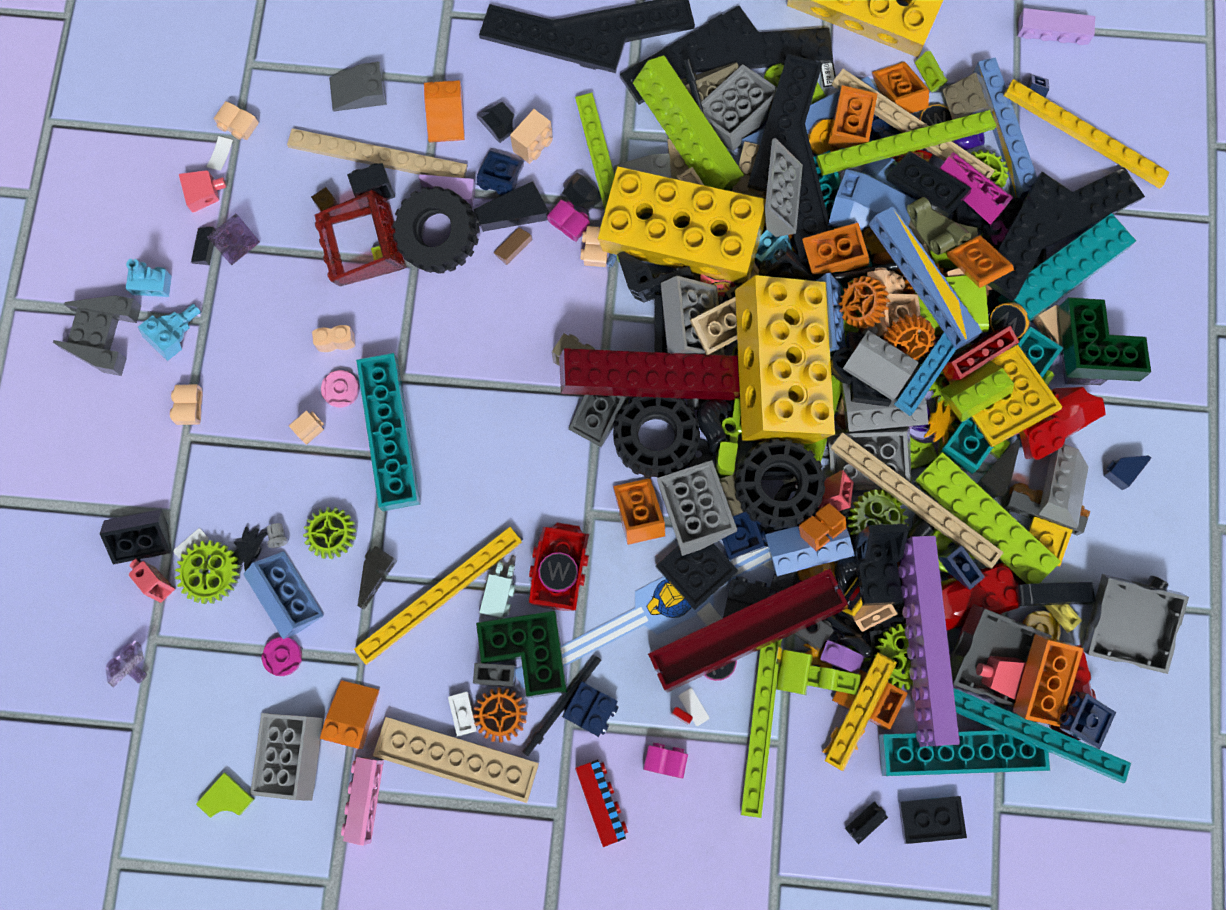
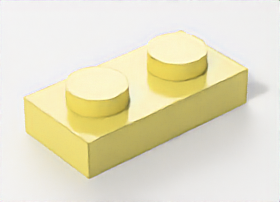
M1069 604L1044 605L1067 633L1072 631L1082 621Z

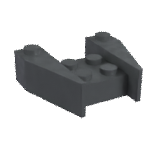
M116 295L65 302L64 305L76 312L68 341L53 340V343L103 373L122 376L127 358L117 351H111V345L118 321L137 323L141 305L132 298Z

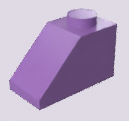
M827 640L820 660L851 673L859 674L865 657L849 648Z

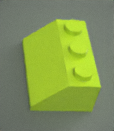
M989 361L964 378L941 389L940 393L959 420L963 422L1011 394L1014 383L1002 367Z

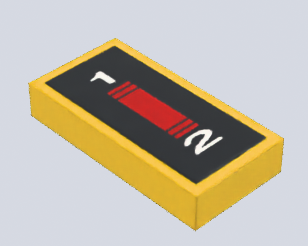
M858 577L844 595L848 608L843 610V612L855 616L862 607Z

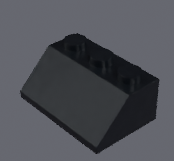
M162 509L103 521L99 534L113 565L171 553L168 523Z

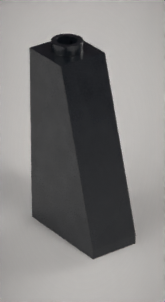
M533 181L473 209L478 218L476 221L477 225L481 227L483 232L547 221V215L549 214V210Z

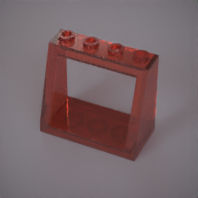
M373 190L314 215L316 220L315 227L320 236L319 243L324 251L323 259L329 271L327 275L332 283L341 287L407 268L403 255L396 248L398 244L393 239L395 229L392 228L394 218L390 203ZM372 215L383 257L345 272L333 225Z

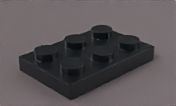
M961 796L899 802L904 844L967 838Z

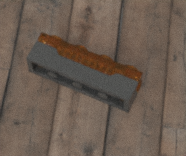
M1023 483L1014 484L1010 487L1004 509L1031 519L1035 516L1072 529V534L1076 536L1084 533L1090 511L1086 510L1083 505L1076 529L1039 515L1043 495L1042 490H1032Z

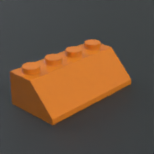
M1035 634L1012 712L1027 720L1060 727L1059 719L1066 710L1084 648Z

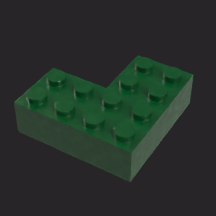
M1068 297L1058 307L1066 377L1140 382L1151 373L1147 337L1110 335L1104 299Z
M555 611L476 623L482 664L521 659L527 698L567 693L557 614Z

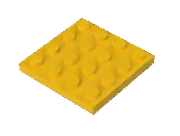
M1019 345L1012 347L991 360V362L1002 367L1013 381V392L971 417L991 448L1062 409V405Z

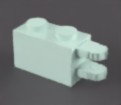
M498 562L495 575L489 574L479 612L481 615L504 619L505 615L509 616L511 604H508L510 596H514L516 588L512 580L515 565L511 564L509 566L507 578L500 577L503 570V562Z

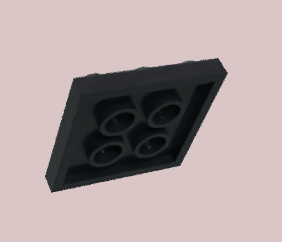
M714 543L683 556L678 545L655 566L694 610L739 571Z

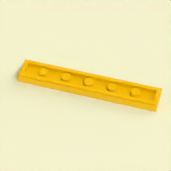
M877 652L824 761L844 771L897 664L896 661Z

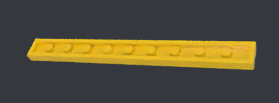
M1013 79L1009 83L1003 95L1157 188L1160 189L1164 186L1169 171Z
M511 527L507 528L354 648L355 652L364 664L368 665L523 543Z

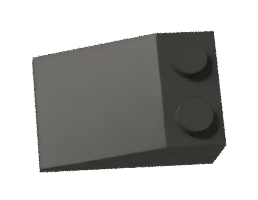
M380 62L360 64L329 78L333 112L387 105L384 77Z
M584 395L568 430L602 447L615 426L617 414L621 412L622 406L628 403L630 396Z

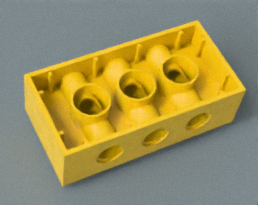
M788 0L787 6L919 58L943 0H903L909 4L908 6H900L897 3L898 0Z
M617 166L597 239L602 250L607 253L617 255L618 253L626 252L638 260L672 268L689 266L693 273L744 284L750 279L766 220V199ZM642 214H652V216L649 219H640V216ZM679 222H689V225L685 228L676 227ZM720 229L725 230L726 234L717 237L713 235V232Z
M755 275L735 290L742 440L769 442L773 438H779L781 441L787 438L792 439V443L813 444L835 435L826 282Z

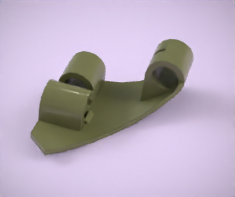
M921 197L907 205V212L916 231L936 255H940L956 245L960 246L978 236L977 228L959 224L931 209V204L925 197Z

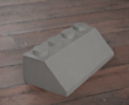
M1064 444L1050 455L1039 515L1076 529L1079 524L1089 467L1079 449Z

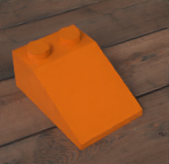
M906 62L872 72L880 94L910 114L929 108V89Z
M460 80L424 83L429 143L465 140L463 91Z
M841 86L828 145L849 148L869 142L878 93Z
M859 223L802 239L812 275L850 271L869 265V256Z
M651 479L613 486L628 545L665 537V522Z
M341 680L326 716L320 739L363 749L380 690Z

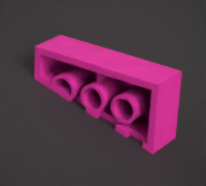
M954 152L939 168L972 188L971 193L964 201L990 225L1013 198Z

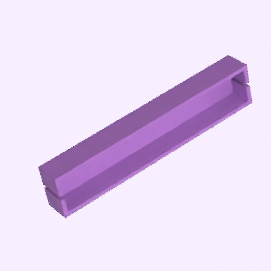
M936 536L910 537L906 540L904 555L900 560L898 572L899 577L902 579L903 616L906 618L907 625L905 635L909 643L907 655L911 661L909 674L913 680L912 698L915 701L916 707L914 718L918 725L916 738L920 747L959 745Z

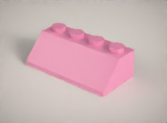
M356 757V761L352 763L351 773H354L353 782H350L348 787V794L351 795L350 801L345 806L347 820L346 823H343L341 830L344 842L364 846L372 841L384 760Z

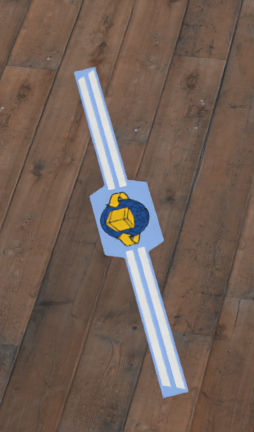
M768 547L729 560L739 571L727 582L770 561L771 557ZM662 577L635 591L634 609L562 645L563 664L566 666L644 625L658 635L697 615V612L708 603L714 606V594L694 610L666 578ZM521 666L516 669V677L521 687L524 688V676Z

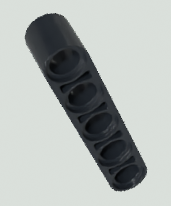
M1093 582L1036 583L1015 586L1018 606L1086 604L1095 601Z

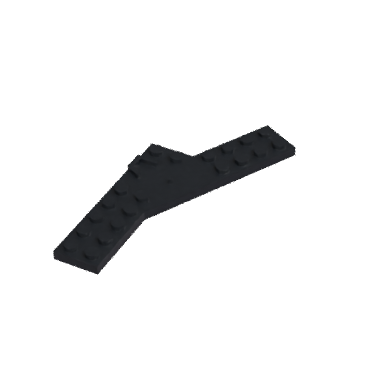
M653 0L556 20L489 4L479 38L577 63L589 69H600L616 73L626 42L695 29V23L689 0Z
M737 6L727 13L720 14L708 21V24L622 72L620 79L638 105L645 101L633 82L647 61L663 55L680 80L686 76L683 60L690 59L694 73L706 72L735 62L738 63V68L741 65H745L749 69L770 68L776 64L784 65L787 54L823 64L832 63L833 53L830 28L758 32L742 8Z
M787 54L747 187L767 192L772 139L774 138L803 165L796 234L792 235L797 255L800 257V263L807 265L809 262L802 239L831 230V226H828L829 218L805 125L823 63Z
M1125 168L1119 169L1074 192L1044 172H1041L1034 181L997 248V251L1013 264L1014 270L987 285L1010 301L1015 300L1042 249L1106 218L1111 213L1115 214L1141 201L1145 195Z

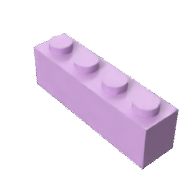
M1024 8L1018 19L1017 37L1088 45L1095 35L1096 16Z

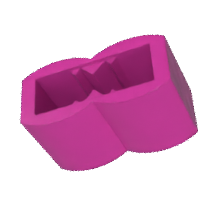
M560 200L547 215L549 223L575 242L583 235V231L587 230V226H590L589 217L584 212L579 213L576 211L574 205L569 201Z
M653 742L652 746L648 745L643 770L681 779L684 778L688 754L684 753L685 749L673 747L672 750L664 749L665 745Z

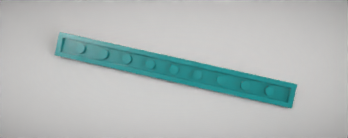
M953 688L956 713L1123 784L1126 782L1131 766L1130 762Z

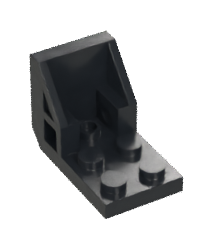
M626 252L617 254L628 289L636 300L643 303L655 299V295H662L661 283L675 276L695 280L689 266L678 267L674 272L661 273L655 278L649 265Z
M907 524L868 525L854 538L853 550L863 606L901 604L904 602L897 562L904 555L908 535Z

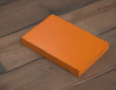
M981 235L947 252V257L979 288L1014 270L1013 264Z

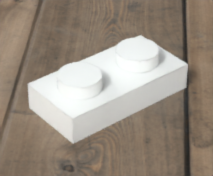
M468 692L449 696L448 700L457 736L476 732L477 727L474 724L475 719L473 718V710Z

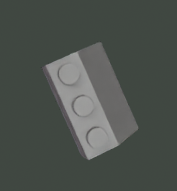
M868 330L843 369L894 401L919 362Z

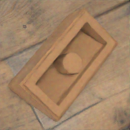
M518 228L494 254L508 265L532 241V236L523 229Z

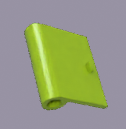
M966 275L945 277L962 304L968 309L972 318L979 324L982 333L988 332L989 320L986 285L979 288ZM918 296L921 316L931 323L935 331V337L941 336L944 331Z

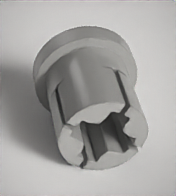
M275 523L267 526L268 547L277 548L288 543L287 538L284 536L282 524Z

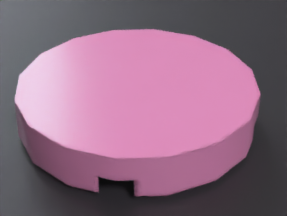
M344 370L329 373L330 375L324 378L321 385V394L325 401L331 406L338 408L347 407L354 403L360 390L356 378Z

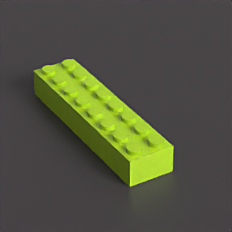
M663 55L647 61L634 80V86L689 169L693 167L704 186L731 191L733 186L744 176L743 172L666 57Z
M943 452L914 480L935 502L1004 552L998 560L1006 564L1010 571L1023 583H1041L1061 562Z

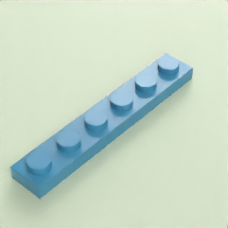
M944 332L894 403L895 406L909 416L914 413L956 351V348Z

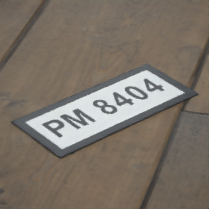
M833 62L822 65L821 77L823 88L832 87V82L836 78Z

